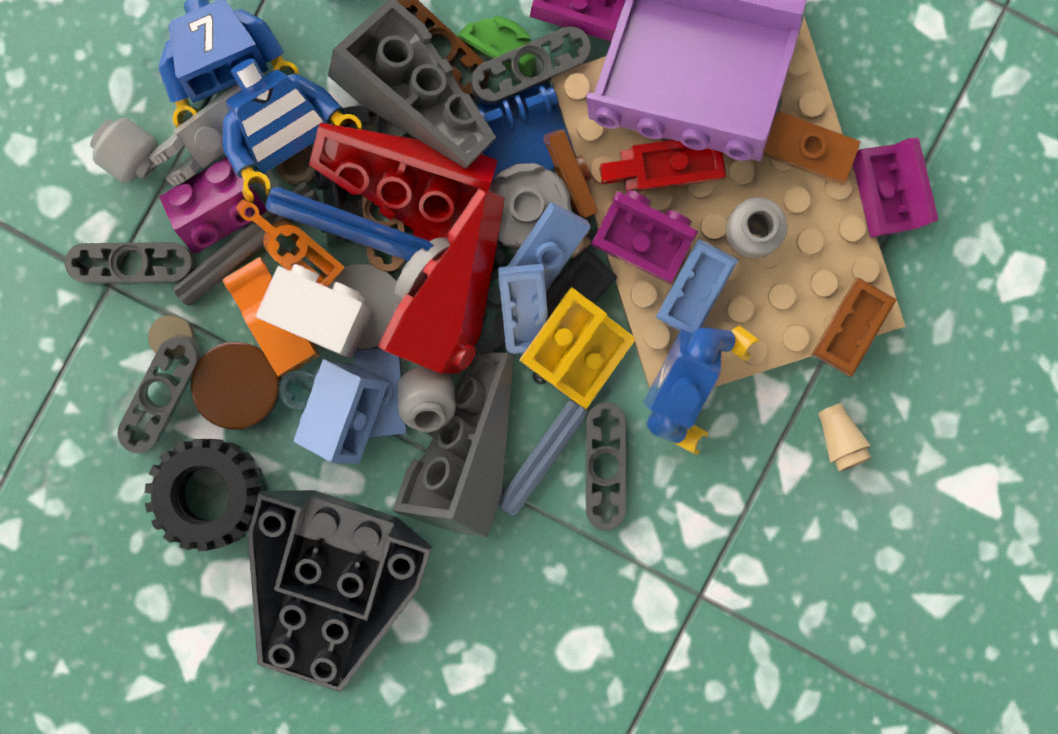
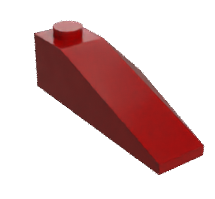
M478 189L449 231L447 240L450 246L446 252L435 261L429 260L422 270L428 276L414 298L406 294L398 305L378 345L379 348L440 374H461L471 364L476 354L475 345L481 335L505 197L497 193Z

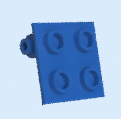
M549 81L510 99L502 100V102L495 105L483 103L476 105L496 136L495 141L483 152L484 156L498 160L492 178L493 182L494 178L501 171L516 164L535 163L544 166L547 170L555 169L543 141L544 135L555 130H564L570 142L557 106L558 99L554 88L550 87Z

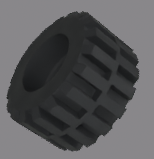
M220 439L183 441L176 444L174 450L165 451L159 457L162 460L160 465H153L149 472L150 475L154 476L152 483H145L144 493L151 494V502L145 503L147 513L153 512L156 519L151 521L156 530L163 529L166 532L163 536L164 539L169 543L178 542L180 543L179 548L186 550L198 549V551H209L228 546L245 537L244 534L249 531L258 494L261 491H266V485L262 486L260 477L264 476L260 467L256 468L252 462L255 459L250 453H244L240 450L241 447L235 443L224 442V440ZM200 468L216 470L222 475L228 486L229 499L224 512L214 520L200 519L192 513L186 503V484L191 475Z

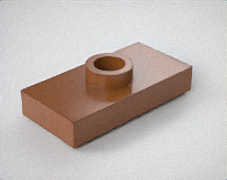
M779 111L774 117L763 156L843 185L847 181L861 141Z
M555 130L544 135L543 141L556 172L563 180L570 194V205L574 214L586 218L597 213L598 209L586 181L591 179V174L582 155L575 157L564 130Z
M855 278L811 355L846 376L852 377L897 299L863 279Z

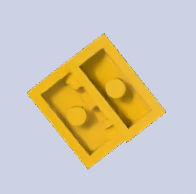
M570 288L519 360L584 409H587L635 340L632 334L606 316V312L574 288Z

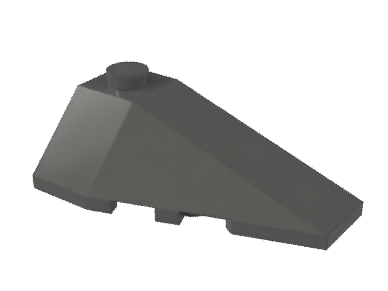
M387 0L333 49L328 77L364 107L467 169L495 141L496 136L470 95L463 93L452 76L453 69L446 58L442 59L431 43L432 36L426 26L399 2Z
M477 352L455 389L454 416L450 422L438 430L428 433L433 440L421 460L414 457L407 468L392 511L455 533L488 538L502 495L514 356L509 353Z

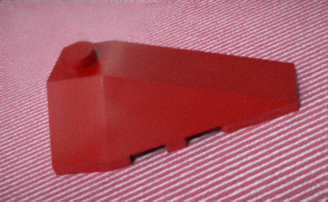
M320 123L309 166L352 195L360 194L380 207L379 213L392 220L394 217L414 230L413 236L431 242V240L436 238H448L449 231L478 189L489 191L498 160L480 155L465 169L418 139Z

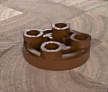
M227 342L213 347L200 358L192 374L191 394L196 408L206 420L221 428L243 430L258 425L272 413L278 403L283 382L282 378L277 376L260 348L244 342Z

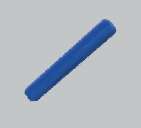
M279 187L271 189L266 201V210L271 213L407 261L422 248L428 251L434 246L425 239Z

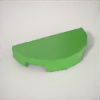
M501 16L481 19L475 23L470 22L457 35L470 49L489 60L531 42L528 33L515 21ZM524 55L518 61V68L526 77H533L536 68L535 55ZM504 64L507 71L510 72V64Z

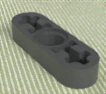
M572 26L564 27L484 62L473 73L471 80L472 94L483 104L495 105L502 102V100L510 99L546 83L552 78L583 64L590 53V40L583 30ZM563 39H568L570 44L578 43L580 45L575 54L576 58L572 59L569 53H565L555 58L553 63L557 68H551L549 54L557 52L562 48L564 44ZM549 46V54L543 47ZM531 54L538 57L543 65L542 73L532 78L524 76L518 68V61L522 56ZM504 64H510L511 76L518 85L513 87L511 78H508L499 83L498 93L493 94L489 88L481 89L480 85L484 81V74L489 73L492 78H498L505 75L507 71Z
M175 242L81 243L68 251L65 257V268L71 278L90 285L177 284L196 269V259L188 248ZM155 251L153 258L157 260L172 259L173 252H176L177 257L184 259V266L177 267L176 274L172 275V270L167 267L153 266L150 252ZM128 252H137L142 259L141 269L138 273L131 276L123 274L120 269L122 256ZM87 253H89V256L95 260L108 261L109 269L105 267H91L89 275H86L85 270L78 268L79 261L86 260ZM152 269H153L154 272H155V275H154V276H150V275H151V272H152Z
M175 335L165 340L158 348L118 427L117 435L119 442L126 450L133 453L146 452L156 445L163 435L201 358L200 346L190 336ZM181 345L186 348L184 355L190 359L189 363L183 362L179 364L173 375L158 372L159 367L166 371L173 363L174 355L169 352L170 349L175 350ZM175 377H180V378H181L180 383L178 382V380H177ZM153 382H162L169 387L171 399L167 405H156L150 400L148 389ZM147 412L153 415H160L161 420L154 416L145 427V432L150 435V438L144 437L140 441L134 439L135 431L130 426L139 424Z
M609 402L595 405L590 409L586 417L585 511L590 523L601 530H611L618 527L626 514V418L623 411L617 405ZM602 410H609L610 417L617 418L618 425L610 428L609 441L618 439L619 449L609 446L592 449V439L602 441L601 427L593 425V419L601 417ZM609 453L617 459L618 470L613 477L602 479L594 473L593 461L599 454ZM592 483L602 486L619 483L618 493L609 491L610 504L618 507L617 514H611L609 522H602L599 514H593V506L601 505L602 491L592 493Z

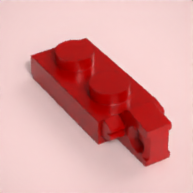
M676 140L632 145L630 149L620 152L621 161L601 163L599 167L602 185L625 182L626 191L637 190V192L718 181L726 178L723 152L708 148L704 150L691 149Z

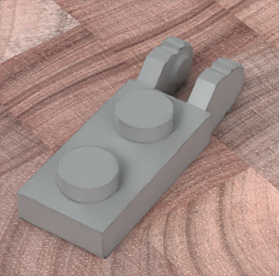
M238 84L231 87L173 130L175 134L160 146H157L149 155L150 160L157 166L168 161L183 146L190 152L191 156L167 174L166 180L171 186L174 187L185 182L200 167L203 169L224 153L222 148L223 118L228 113L225 101L241 91Z

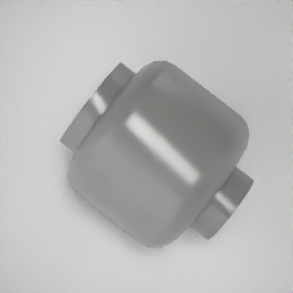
M120 118L116 121L112 119L106 120L91 139L90 147L93 148L92 158L95 164L122 183H129L137 177L145 180L156 168L149 155L157 148V140L128 118Z
M756 197L745 200L733 210L727 219L725 232L727 241L735 252L746 258L757 259L766 257L780 247L786 238L788 225L786 215L779 205L770 199Z
M423 366L413 368L403 374L398 382V413L402 421L411 428L422 432L438 430L450 422L455 414V390L450 375L440 374Z

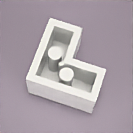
M294 264L291 271L278 266L255 317L352 360L373 313L364 304L366 298L361 296L360 292L335 282L333 289L318 284L316 281L319 275L299 265Z

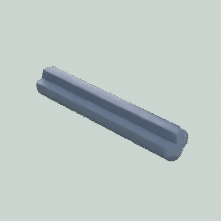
M570 400L567 402L501 495L498 505L510 515L518 514L586 418V409L575 401Z

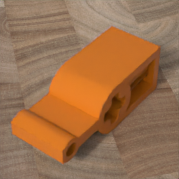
M242 199L236 206L239 215L243 219L254 221L265 231L263 243L266 251L286 270L291 271L294 264L304 267L319 275L316 283L328 287L345 268L304 231L291 222L278 221L271 225L259 214L258 207L246 199ZM251 207V211L245 214V209ZM282 233L288 237L294 233L291 238L292 243L295 244L294 248L291 251L283 248L277 252L280 247L276 241L278 235ZM304 256L308 258L322 272L320 274L317 273L302 258Z
M259 257L222 280L241 310L247 326L277 376L285 378L317 359L321 354L314 343L255 317L273 278L262 258Z

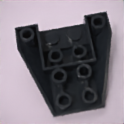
M316 490L261 491L258 494L248 531L257 665L341 692L419 590L432 546L398 517Z

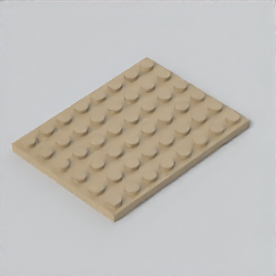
M804 17L781 94L782 105L779 111L843 134ZM606 57L583 63L550 80L558 99V107L575 157L582 155L591 174V179L586 181L598 209V212L593 214L597 229H599L616 192L619 191L625 195L627 193L625 182L601 184L600 164L621 161L620 152L630 149L632 145L661 141L660 139L644 137L638 131L623 127L615 129L605 128L594 120L589 119L587 95L588 92H595ZM723 152L726 178L724 180L637 192L652 201L651 208L665 215L668 210H672L686 216L692 221L690 227L698 231L671 284L605 253L611 271L618 277L614 282L630 332L634 336L635 348L649 389L680 330L657 319L656 315L698 238L738 258L736 266L701 328L732 331L736 326H741L760 339L759 343H754L747 352L751 354V357L746 361L741 360L731 351L721 353V372L714 387L811 357L815 346L854 279L857 277L896 299L877 238H870L853 165L846 183L841 185L765 156L762 157V161L753 159L740 161L729 157ZM756 197L770 199L779 205L786 215L788 225L786 238L779 248L766 257L757 259L743 257L735 252L727 241L725 232L727 219L733 210L747 199ZM897 300L877 335L905 327Z

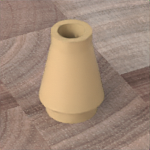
M842 403L826 408L818 413L822 423L830 464L835 463L839 472L855 467L872 458L868 451L871 445L847 414Z

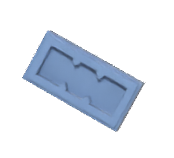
M551 202L507 267L543 264L545 290L547 291L591 226L586 219Z
M698 238L659 309L656 318L678 330L682 328L692 334L697 329H700L736 266L738 258Z
M543 264L498 268L506 352L509 354L524 353L548 320Z
M381 348L355 351L356 366L389 382L369 437L407 434V424L402 421L398 413V382L402 377L400 357L388 353Z

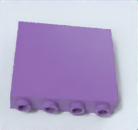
M625 0L595 92H588L587 95L589 119L594 120L605 128L615 129L623 127L638 131L642 136L650 139H661L663 137L680 141L686 147L695 150L708 148L724 152L735 160L747 161L753 159L762 161L803 24L806 0Z

